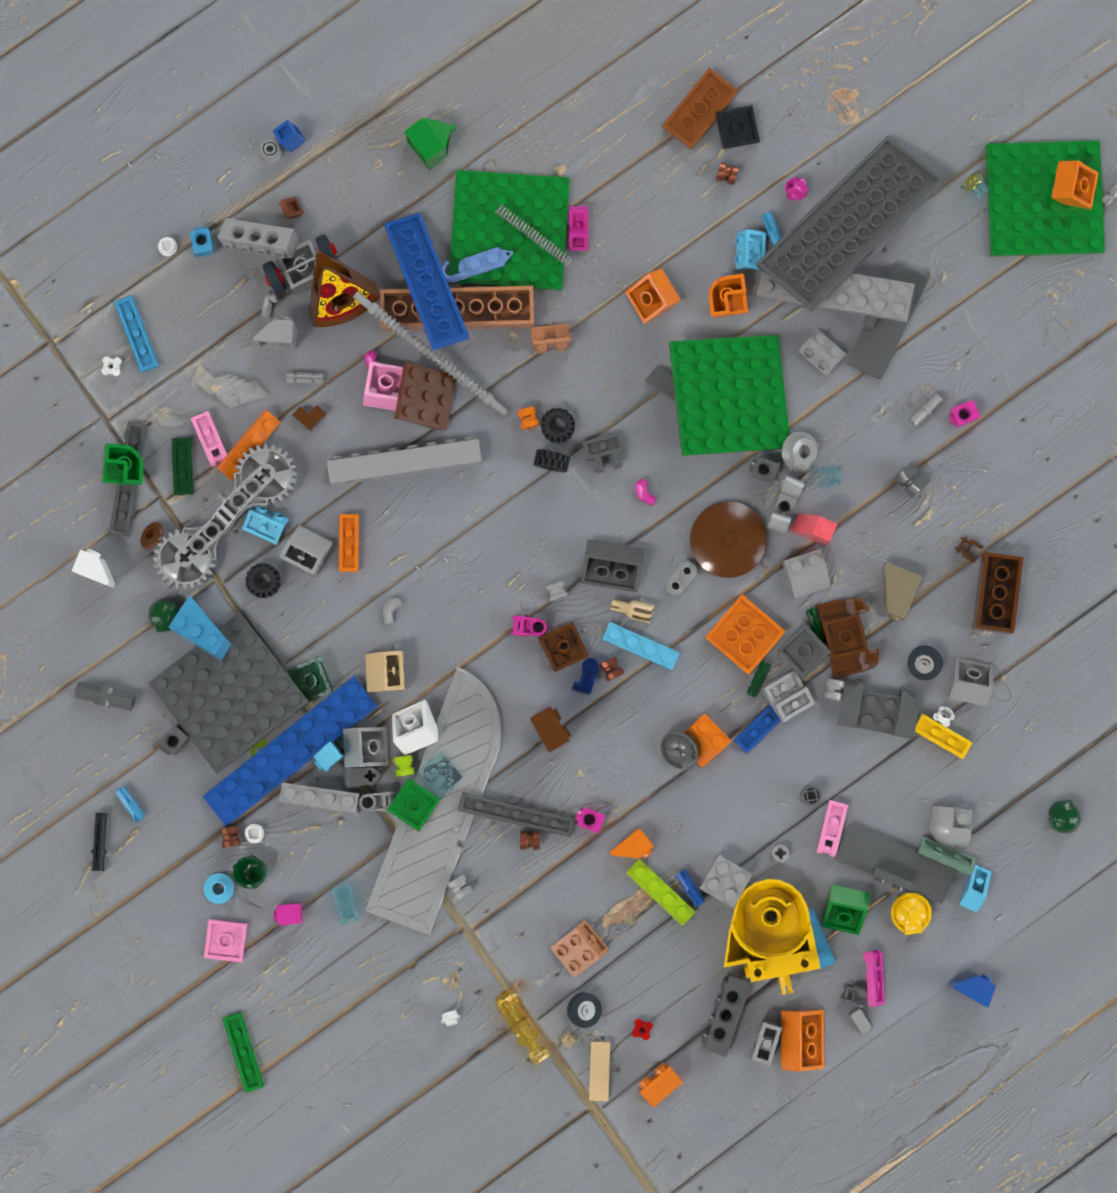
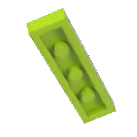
M640 859L626 872L682 926L695 913L683 899Z

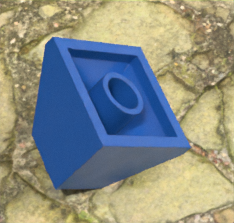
M975 974L949 981L948 983L952 988L987 1008L990 1005L996 985L991 983L993 979L984 974L981 977Z

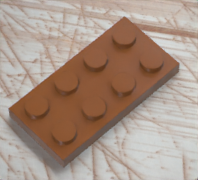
M709 67L662 124V128L692 150L716 121L715 112L725 110L739 90Z

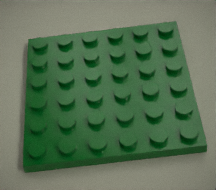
M1100 140L990 143L985 145L990 257L1105 253ZM1059 161H1080L1099 173L1092 209L1065 205L1052 199V189Z
M456 170L449 276L459 273V263L464 258L497 247L502 250L513 251V255L508 259L504 267L449 284L495 287L533 286V289L562 291L564 262L558 261V258L552 256V253L546 252L543 246L537 245L534 239L528 238V235L519 231V228L516 229L515 226L507 222L503 217H500L495 211L501 205L503 207L500 212L506 207L503 214L509 209L506 216L512 211L509 219L513 214L515 216L512 221L517 216L516 222L521 218L518 226L522 221L524 223L521 228L525 223H527L525 229L530 225L527 233L533 228L530 235L534 230H536L534 236L539 232L537 238L542 234L539 242L545 237L543 243L547 239L546 245L551 241L548 249L554 244L552 250L556 246L555 252L560 248L557 256L563 251L562 257L565 254L569 177Z
M778 335L669 342L681 456L782 449L784 441L790 435Z

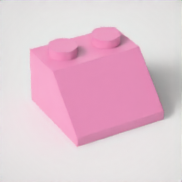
M370 361L363 406L396 411L403 367Z

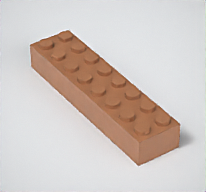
M533 286L450 288L467 330L534 327ZM409 289L380 290V309L383 308L384 313L387 312L388 316L392 315V319L395 318L397 323L400 322V325H404V328L409 329V331H425ZM381 321L382 332H391L393 330L388 328V324L384 325V321Z

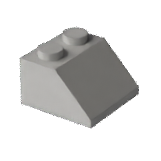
M279 317V319L272 320L253 337V341L258 348L296 350L297 326L290 317Z
M821 549L782 562L794 599L831 587Z
M955 656L949 685V699L987 706L993 691V664Z
M387 727L343 729L345 768L389 766Z

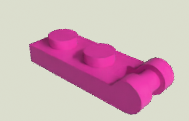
M880 950L865 952L863 960L867 966L866 998L868 1006L884 1005L883 954Z

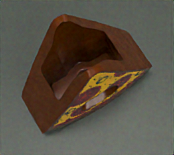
M318 252L315 257L309 315L313 327L336 326L362 315L368 309L355 300L353 296L358 291L370 302H376L380 297L376 283L331 256Z

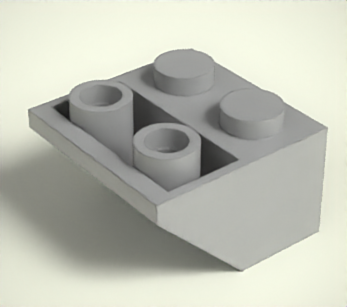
M298 526L286 543L279 558L316 577L333 542Z

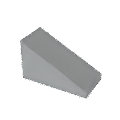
M860 1008L855 1009L849 1014L862 1035L872 1029Z

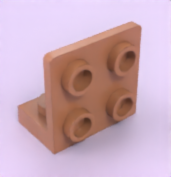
M568 323L530 328L533 352L537 351L538 354L548 353L550 349L566 351L568 350L567 347H571Z
M585 919L551 946V950L573 977L578 976L609 950Z

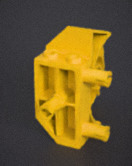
M765 879L755 882L746 888L736 903L728 934L724 968L747 963L744 967L746 978L751 979V982L778 977L781 995L787 994L785 986H787L789 994L794 992L790 979L791 974L821 969L808 907L801 893L794 886L784 881ZM768 911L776 912L777 918L774 921H769L766 918Z

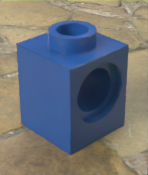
M289 120L284 121L273 130L280 145L290 152H293L306 142L299 128Z

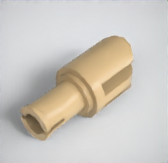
M613 598L610 610L625 613L629 619L650 624L653 615L652 610H654L655 605L636 600L628 603Z

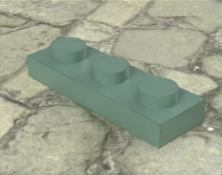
M922 836L917 853L934 859L943 865L955 868L962 873L972 875L975 869L976 858Z

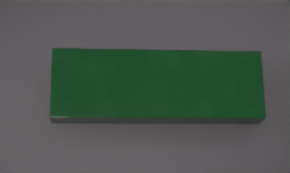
M172 438L174 496L194 495L192 438Z

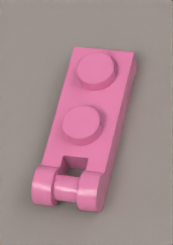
M209 411L192 417L191 421L213 468L227 456V452ZM219 449L220 454L213 456L212 451Z
M828 801L816 853H827L831 857L836 856L847 813V804ZM826 839L832 841L831 846L825 845Z

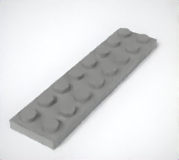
M762 271L757 297L801 304ZM851 273L817 307L907 323L915 284Z

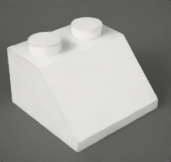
M88 548L86 552L80 550L72 572L114 588L115 582L106 561L100 558L101 554Z
M426 700L392 714L393 742L404 755L438 741V728Z

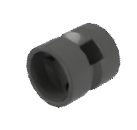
M913 462L894 478L900 486L906 487L905 491L912 498L930 482L924 474H919L920 469Z

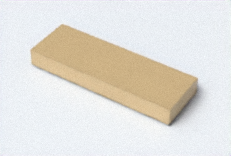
M591 1041L589 1101H608L610 1042Z

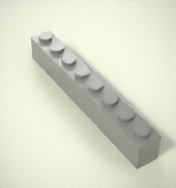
M466 437L463 438L464 441L456 442V439L444 441L445 444L437 445V442L426 443V447L418 448V445H410L405 450L390 448L388 452L384 453L376 450L370 451L369 455L361 456V453L351 454L350 458H342V456L331 457V460L327 461L330 484L334 486L482 464L479 439Z

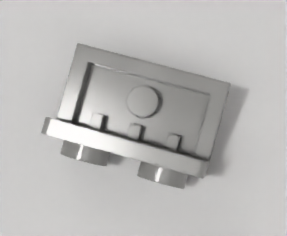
M819 329L813 333L799 350V353L826 376L846 355L843 350Z

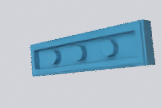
M133 296L115 301L116 309L141 373L160 367Z

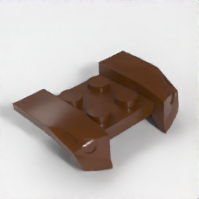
M849 597L816 605L827 647L832 652L829 656L834 679L858 674L876 667L879 661V648L868 650L860 614L870 611L861 597Z

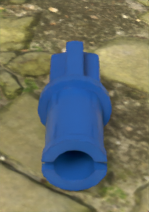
M686 869L675 875L684 888V893L688 894L696 907L705 902V899L696 887L697 884H694Z

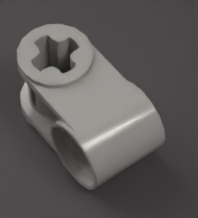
M395 791L365 794L360 798L359 806L362 810L368 812L387 811V808L394 799ZM370 797L373 800L371 808H365L362 805L364 798ZM386 797H388V806L386 805Z

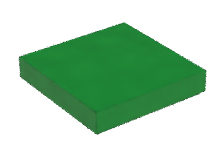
M407 778L387 808V811L417 831H420L440 799Z

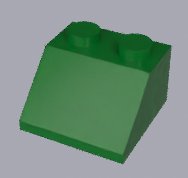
M832 884L827 896L821 927L859 935L868 911L869 893Z

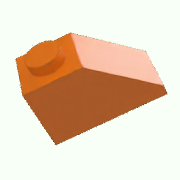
M638 828L609 851L612 856L638 859L643 857L645 859L653 852L651 849L654 846L641 829Z

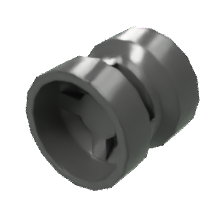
M807 786L802 789L800 798L807 805H815L821 800V792L815 786Z

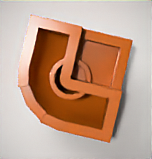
M744 274L724 276L718 278L711 285L708 300L712 318H725L748 313Z

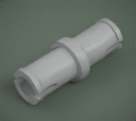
M934 393L924 404L921 403L919 409L908 418L909 423L913 427H917L926 417L932 415V411L943 403V399L937 393Z

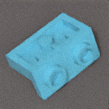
M748 229L737 232L735 238L736 255L734 259L736 270L751 269L761 271L756 266V262L765 255L766 232Z
M251 507L242 530L277 545L289 519L279 512L274 513L268 510L267 507Z

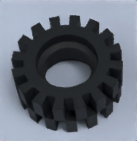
M560 407L558 409L552 408V410H548L543 415L541 431L550 442L564 443L574 433L575 421L568 410H563ZM556 418L562 419L565 422V429L559 433L554 432L550 427L552 420Z
M538 449L536 450L533 465L550 471L566 473L570 456L555 451Z
M258 563L252 566L246 573V587L250 593L258 598L272 597L281 586L280 574L270 564ZM265 573L269 575L270 584L266 588L257 586L256 578L259 574Z

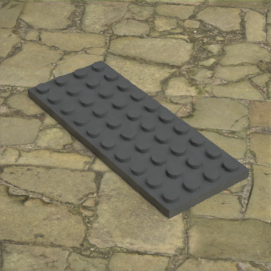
M887 136L756 262V266L812 312L944 184V179L895 140Z

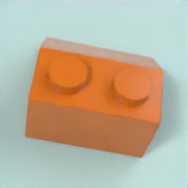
M1059 161L1052 189V199L1061 204L1092 209L1099 173L1080 161Z
M663 269L648 273L625 291L644 324L667 312L681 301Z
M705 713L684 732V734L689 735L694 740L698 750L697 763L702 768L731 742Z

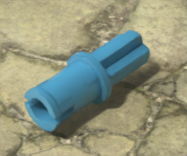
M769 212L762 215L761 218L767 230L766 235H769L774 246L782 238L779 232L781 229L777 227L772 213Z
M121 786L115 791L125 806L124 810L127 809L135 823L146 816L136 803L137 800L132 798L125 786Z

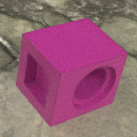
M973 400L952 408L948 415L951 424L955 425L956 428L974 422L981 417ZM959 411H965L967 413V419H961L959 417Z
M583 807V810H578L575 820L578 821V826L599 834L606 815ZM586 814H592L595 817L592 825L584 823V816Z
M301 903L277 905V910L273 912L274 921H278V925L303 923Z

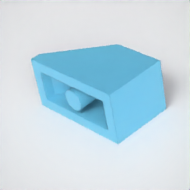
M329 742L314 755L316 759L314 763L320 771L324 769L327 772L340 762L344 755L334 742Z
M975 865L972 875L968 876L963 887L959 905L975 912L979 910L986 899L991 871Z

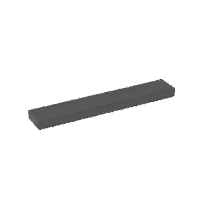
M128 421L124 445L132 446L142 458L148 425ZM117 484L109 534L129 537L137 486Z
M462 792L458 809L461 812L571 837L575 818Z

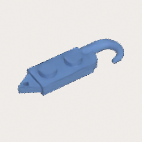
M497 247L464 258L459 263V273L448 276L445 273V267L450 264L449 261L444 262L441 267L447 282L455 283L504 267L505 263L513 255V251L502 250Z

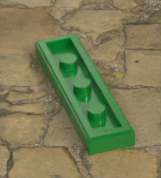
M242 1012L223 1017L224 1026L245 1093L264 1087Z

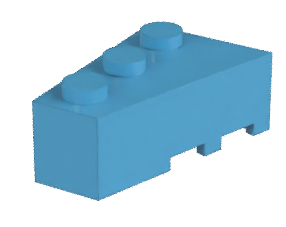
M190 595L168 627L176 635L221 661L232 645Z

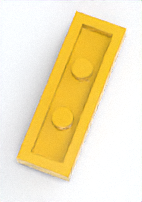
M921 714L916 722L915 733L960 759H964L973 743L924 714Z

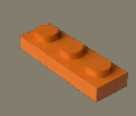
M339 514V572H359V514Z

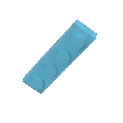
M611 622L602 640L671 671L680 654L675 650Z

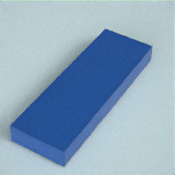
M769 705L733 740L746 754L781 721L772 706Z

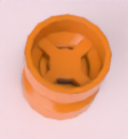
M527 407L517 411L518 418L521 419V430L540 426L538 419L535 417V407Z

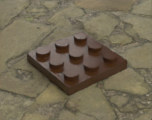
M404 362L394 419L447 431L456 378L453 379V376H449L447 372Z

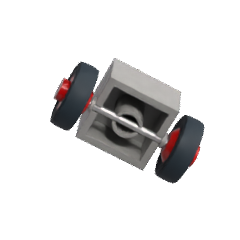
M325 234L316 238L318 250L316 245L309 239L297 245L293 258L285 257L281 259L277 257L282 268L281 271L273 261L263 264V270L266 275L264 276L265 280L277 295L287 291L284 282L285 277L291 290L296 295L312 288L315 257L318 251L338 260L336 255L338 253L333 243H330Z

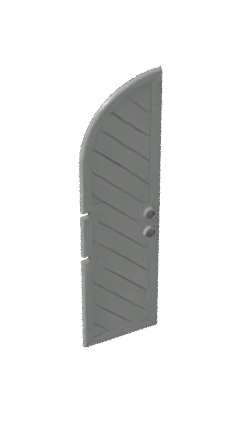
M459 667L455 671L436 721L438 741L427 746L414 780L415 783L438 797L440 801L420 831L399 819L365 909L368 913L427 935L431 934L448 889L447 884L451 881L463 849L456 846L458 840L466 841L475 817L473 814L458 811L462 792L483 796L497 759L502 739L501 717L493 696L479 679ZM442 753L462 778L453 786H451L453 783L451 782L448 785L450 788L443 789L440 793L436 794L442 788L441 785L446 783V778L444 777L433 788L430 786L442 778L444 773L441 775L438 774V769L433 770L431 776L433 779L436 778V780L428 782L425 776L422 777L419 771Z

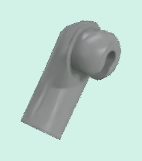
M269 291L265 294L261 317L271 318L272 303L278 301V295L275 292Z
M392 597L383 606L382 611L385 625L394 623L392 612L401 606L399 598Z

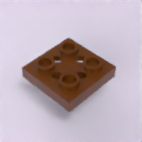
M573 622L538 638L554 673L589 657Z

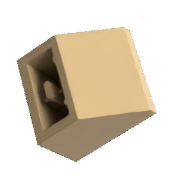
M403 651L365 654L367 693L406 690Z

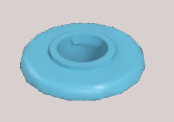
M213 874L204 883V895L212 903H225L233 896L234 884L231 878L225 874ZM216 883L223 884L224 891L222 894H216L213 891Z

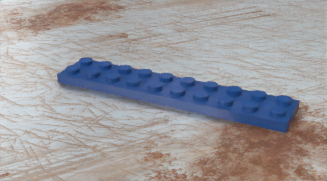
M353 676L202 797L226 827L313 759L314 755L327 743L334 742L342 736L343 729L352 728L377 708L378 705L355 676Z

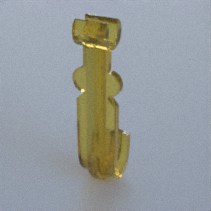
M511 988L501 991L495 998L496 1006L514 1035L519 1036L517 1043L520 1046L527 1047L531 1053L529 1055L530 1060L536 1066L548 1058L550 1053L544 1046L541 1047L536 1040L538 1037L537 1030L534 1028L530 1029V1022L518 1005L521 1002L519 997Z

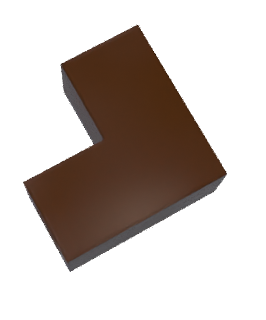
M316 405L310 413L299 406L292 415L311 432L327 414Z

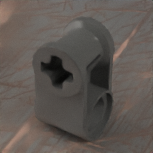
M376 767L343 768L344 788L371 785L377 783L381 778V773ZM370 770L373 774H376V777H374L372 781L370 778H367V774L370 773Z

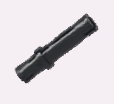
M95 813L93 849H91V853H93L91 871H104L105 854H107L105 841L108 813Z

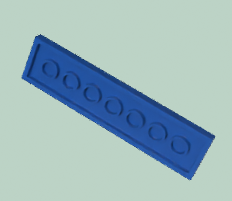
M417 213L385 223V231L432 351L468 340L469 334L421 214Z

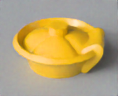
M905 893L894 901L891 908V918L894 925L904 932V935L922 933L930 923L932 916L931 907L923 896L917 893Z

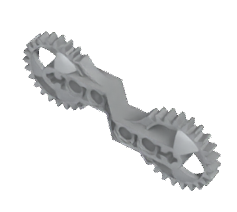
M264 444V449L257 445L256 451L250 447V454L248 455L244 452L243 456L245 459H238L241 466H235V469L240 472L234 473L235 484L232 493L223 501L212 518L203 526L197 528L183 527L182 533H179L178 529H176V535L168 532V539L162 537L164 543H157L160 550H154L158 557L153 558V561L158 562L154 568L161 569L157 575H164L162 578L163 583L169 580V587L176 584V590H178L181 585L184 591H186L189 585L192 590H194V584L201 587V580L208 582L206 575H213L209 569H215V565L211 562L217 561V545L237 519L251 507H267L269 501L275 505L276 499L282 503V496L289 497L287 490L294 491L291 485H296V480L292 478L297 477V473L292 471L296 469V465H290L293 462V458L287 459L288 452L282 455V448L280 447L276 451L275 445H272L271 449H268L267 444ZM270 453L274 454L271 465L267 464ZM250 458L260 465L257 469L248 461ZM269 472V478L266 476L263 478L262 473L267 474ZM275 480L284 489L282 492L272 485ZM253 484L258 489L255 492H249L247 487ZM236 498L244 500L241 506H236L233 502ZM212 528L218 531L213 537L207 535V531ZM169 542L178 549L176 554L167 546ZM196 542H202L204 547L201 550H196L193 548V545ZM188 556L189 562H182L181 557L186 558ZM194 565L202 572L201 576H198L191 569ZM179 569L184 570L181 582L177 581Z

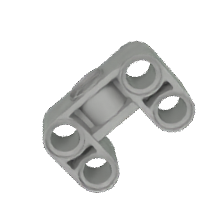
M786 475L775 507L766 525V530L782 536L786 534L791 521L790 515L805 482ZM781 502L787 503L789 510L786 512L781 511L779 504Z

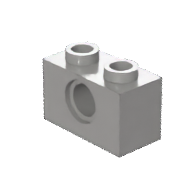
M761 1020L750 1055L751 1060L771 1066L782 1030L780 1026Z

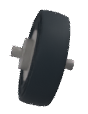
M578 993L568 1003V1018L578 1027H592L601 1017V1003L591 993Z

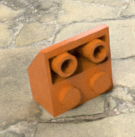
M668 1062L665 1065L661 1063L654 1069V1074L650 1078L647 1075L639 1082L638 1090L654 1108L683 1083V1080Z

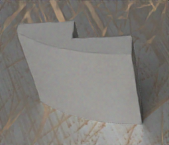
M794 669L761 687L767 700L782 722L789 720L815 704L808 688L803 686L797 671Z

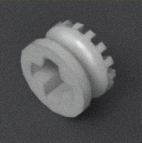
M782 844L775 845L771 850L772 858L778 862L785 861L789 856L788 848ZM779 847L786 852L782 855L781 859L775 855Z

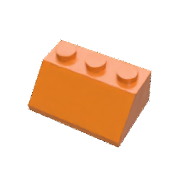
M824 1010L781 1011V1070L801 1072L824 1069Z

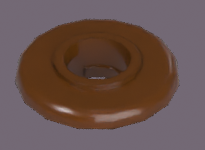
M153 522L144 529L140 540L141 546L144 549H152L161 541L164 529L160 522Z

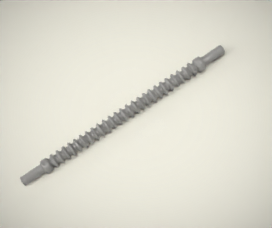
M358 291L353 298L366 307L368 313L374 314L375 318L379 317V321H384V325L388 324V328H392L393 332L396 331L397 335L400 334L402 339H406L405 342L409 341L410 345H414V349L418 348V352L422 351L423 356L427 355V359L431 358V362H436V366L440 365V369H445V373L449 372V376L452 375L453 379L456 378L458 383L461 382V386L465 385L466 389H470V393L474 392V396L478 395V399H483L482 402L484 404L492 406L503 416L508 412V409L496 401L491 393L487 394V390L483 391L482 386L478 387V383L474 384V380H469V376L465 377V373L462 374L460 369L457 370L456 366L453 367L452 363L449 364L448 359L444 360V356L440 357L439 352L435 353V350L432 351L430 349L431 346H426V342L422 343V339L418 340L417 335L413 336V332L409 333V329H405L404 325L401 326L400 322L397 323L395 318H391L392 315L388 316L387 312H383V308L379 309L378 304L370 302Z

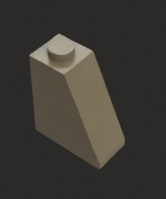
M886 562L882 567L885 613L889 615V619L899 622L900 619H906L922 576Z

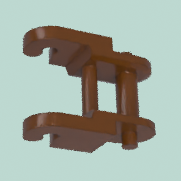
M961 537L962 541L959 547L954 548L957 550L956 553H962V557L975 563L976 560L968 556L971 546L975 545L980 549H983L984 546L979 545L978 542L972 539L970 541L967 540V537ZM968 543V548L966 549V551H963L962 548L964 544Z

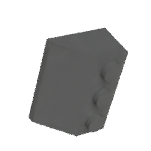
M588 540L581 583L637 592L644 549Z

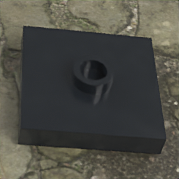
M753 105L715 112L723 150L760 143Z

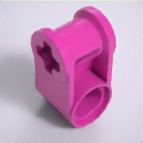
M512 616L513 629L510 635L541 637L547 633V624L542 619ZM536 623L544 625L542 632H534L533 627Z

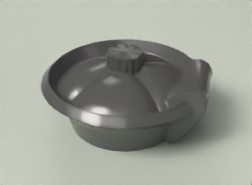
M670 732L663 737L660 745L661 753L671 766L682 769L685 772L697 764L698 750L694 740L689 735L681 732Z

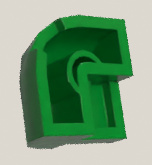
M105 443L102 457V483L120 484L122 486L142 485L143 458H141L138 451L128 445Z

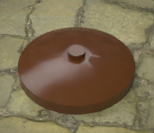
M720 502L709 506L697 517L690 533V547L696 562L706 572L721 578H735L747 574L757 566L766 549L767 537L761 519L752 509L737 502Z

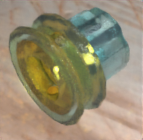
M980 171L972 173L961 185V189H965L966 194L971 193L976 199L982 197L989 187L983 181L984 175H980Z

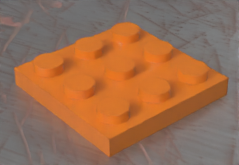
M742 594L706 635L705 639L749 675L786 631Z

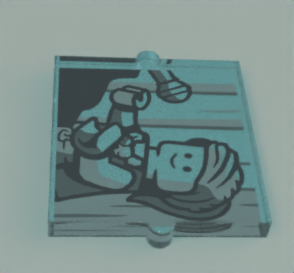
M443 752L434 759L428 760V764L418 771V774L439 798L449 789L452 790L453 786L464 778Z

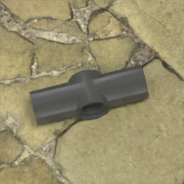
M78 681L75 689V698L128 711H132L136 695L116 691V689L110 687L95 686Z

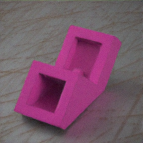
M569 206V251H588V206Z

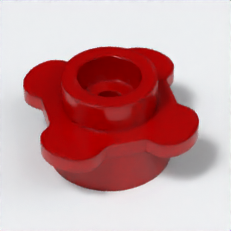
M636 1019L634 1021V1030L631 1032L632 1036L648 1040L653 1024L650 1021L644 1022L641 1019Z

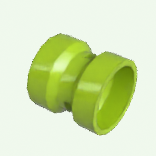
M412 755L393 758L394 764L398 767L395 770L396 777L414 775V768L410 766L413 762Z

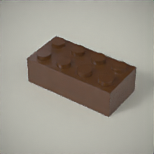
M991 552L981 554L972 630L1009 635L1014 633L1024 557Z
M550 706L530 717L548 753L569 743L571 734L566 725L561 726L559 722L561 716L556 708L552 710Z

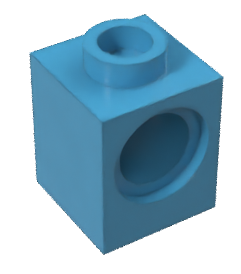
M202 226L194 228V231H190L193 251L197 258L215 254L209 228ZM201 237L207 238L206 243L203 245L198 244V240Z

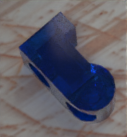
M588 658L583 661V673L580 682L574 681L572 690L587 695L591 694L599 667L595 659Z

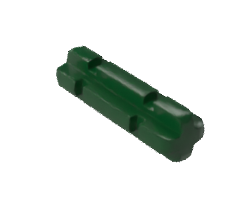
M816 608L808 609L806 614L810 619L811 630L825 644L826 640L822 634L823 629L820 619L817 618Z
M766 661L760 662L759 670H756L750 683L752 686H749L747 690L749 696L755 698L758 696V689L764 683L767 676L766 671L769 672L771 667L770 663Z

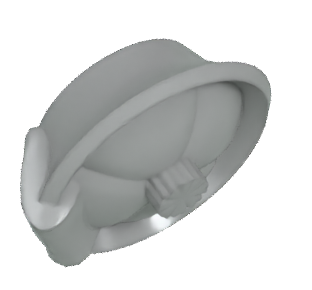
M801 431L795 432L784 441L782 457L789 470L807 473L815 464L818 457V445L810 434Z

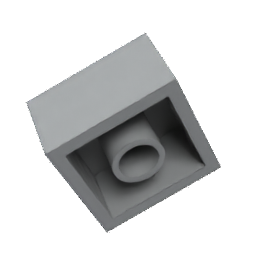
M717 854L698 888L734 908L753 874Z

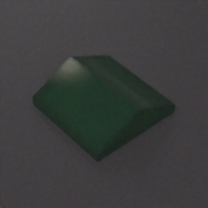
M320 656L288 669L290 678L309 703L334 692Z

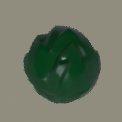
M170 600L154 602L148 612L151 625L160 633L172 631L168 627L179 612V608L176 603Z
M1072 800L1057 801L1049 808V823L1056 832L1072 833L1079 827L1081 821L1080 812Z
M254 855L239 859L233 865V872L231 873L233 881L238 886L246 889L258 888L264 882L267 875L265 863Z

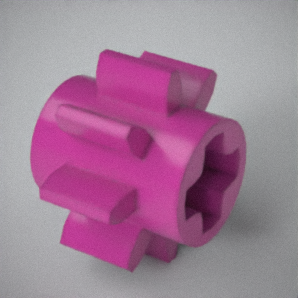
M797 177L789 179L785 184L784 191L787 192L786 197L792 201L794 199L796 201L804 199L808 193L807 182L801 177L799 179Z

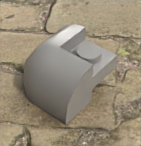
M931 806L930 832L934 839L946 846L967 848L972 831L970 829L972 810Z

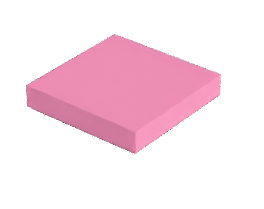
M209 919L204 958L243 962L248 923Z

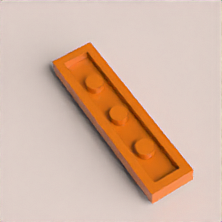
M264 409L216 468L233 481L234 473L240 472L235 469L236 465L241 466L238 459H245L243 453L245 452L249 455L250 447L254 451L257 450V445L261 447L281 422Z

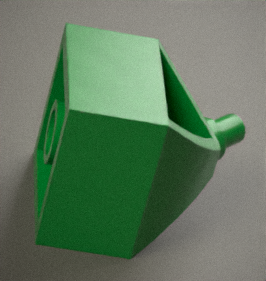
M421 118L405 130L404 134L406 142L425 166L431 170L447 157L450 135L457 127L454 123L449 125L441 121Z

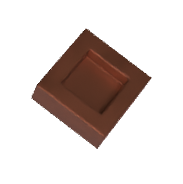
M296 197L282 199L279 202L287 220L301 217L304 214Z

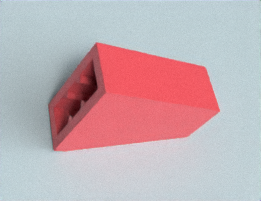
M797 513L790 531L825 546L830 542L837 523L820 516Z

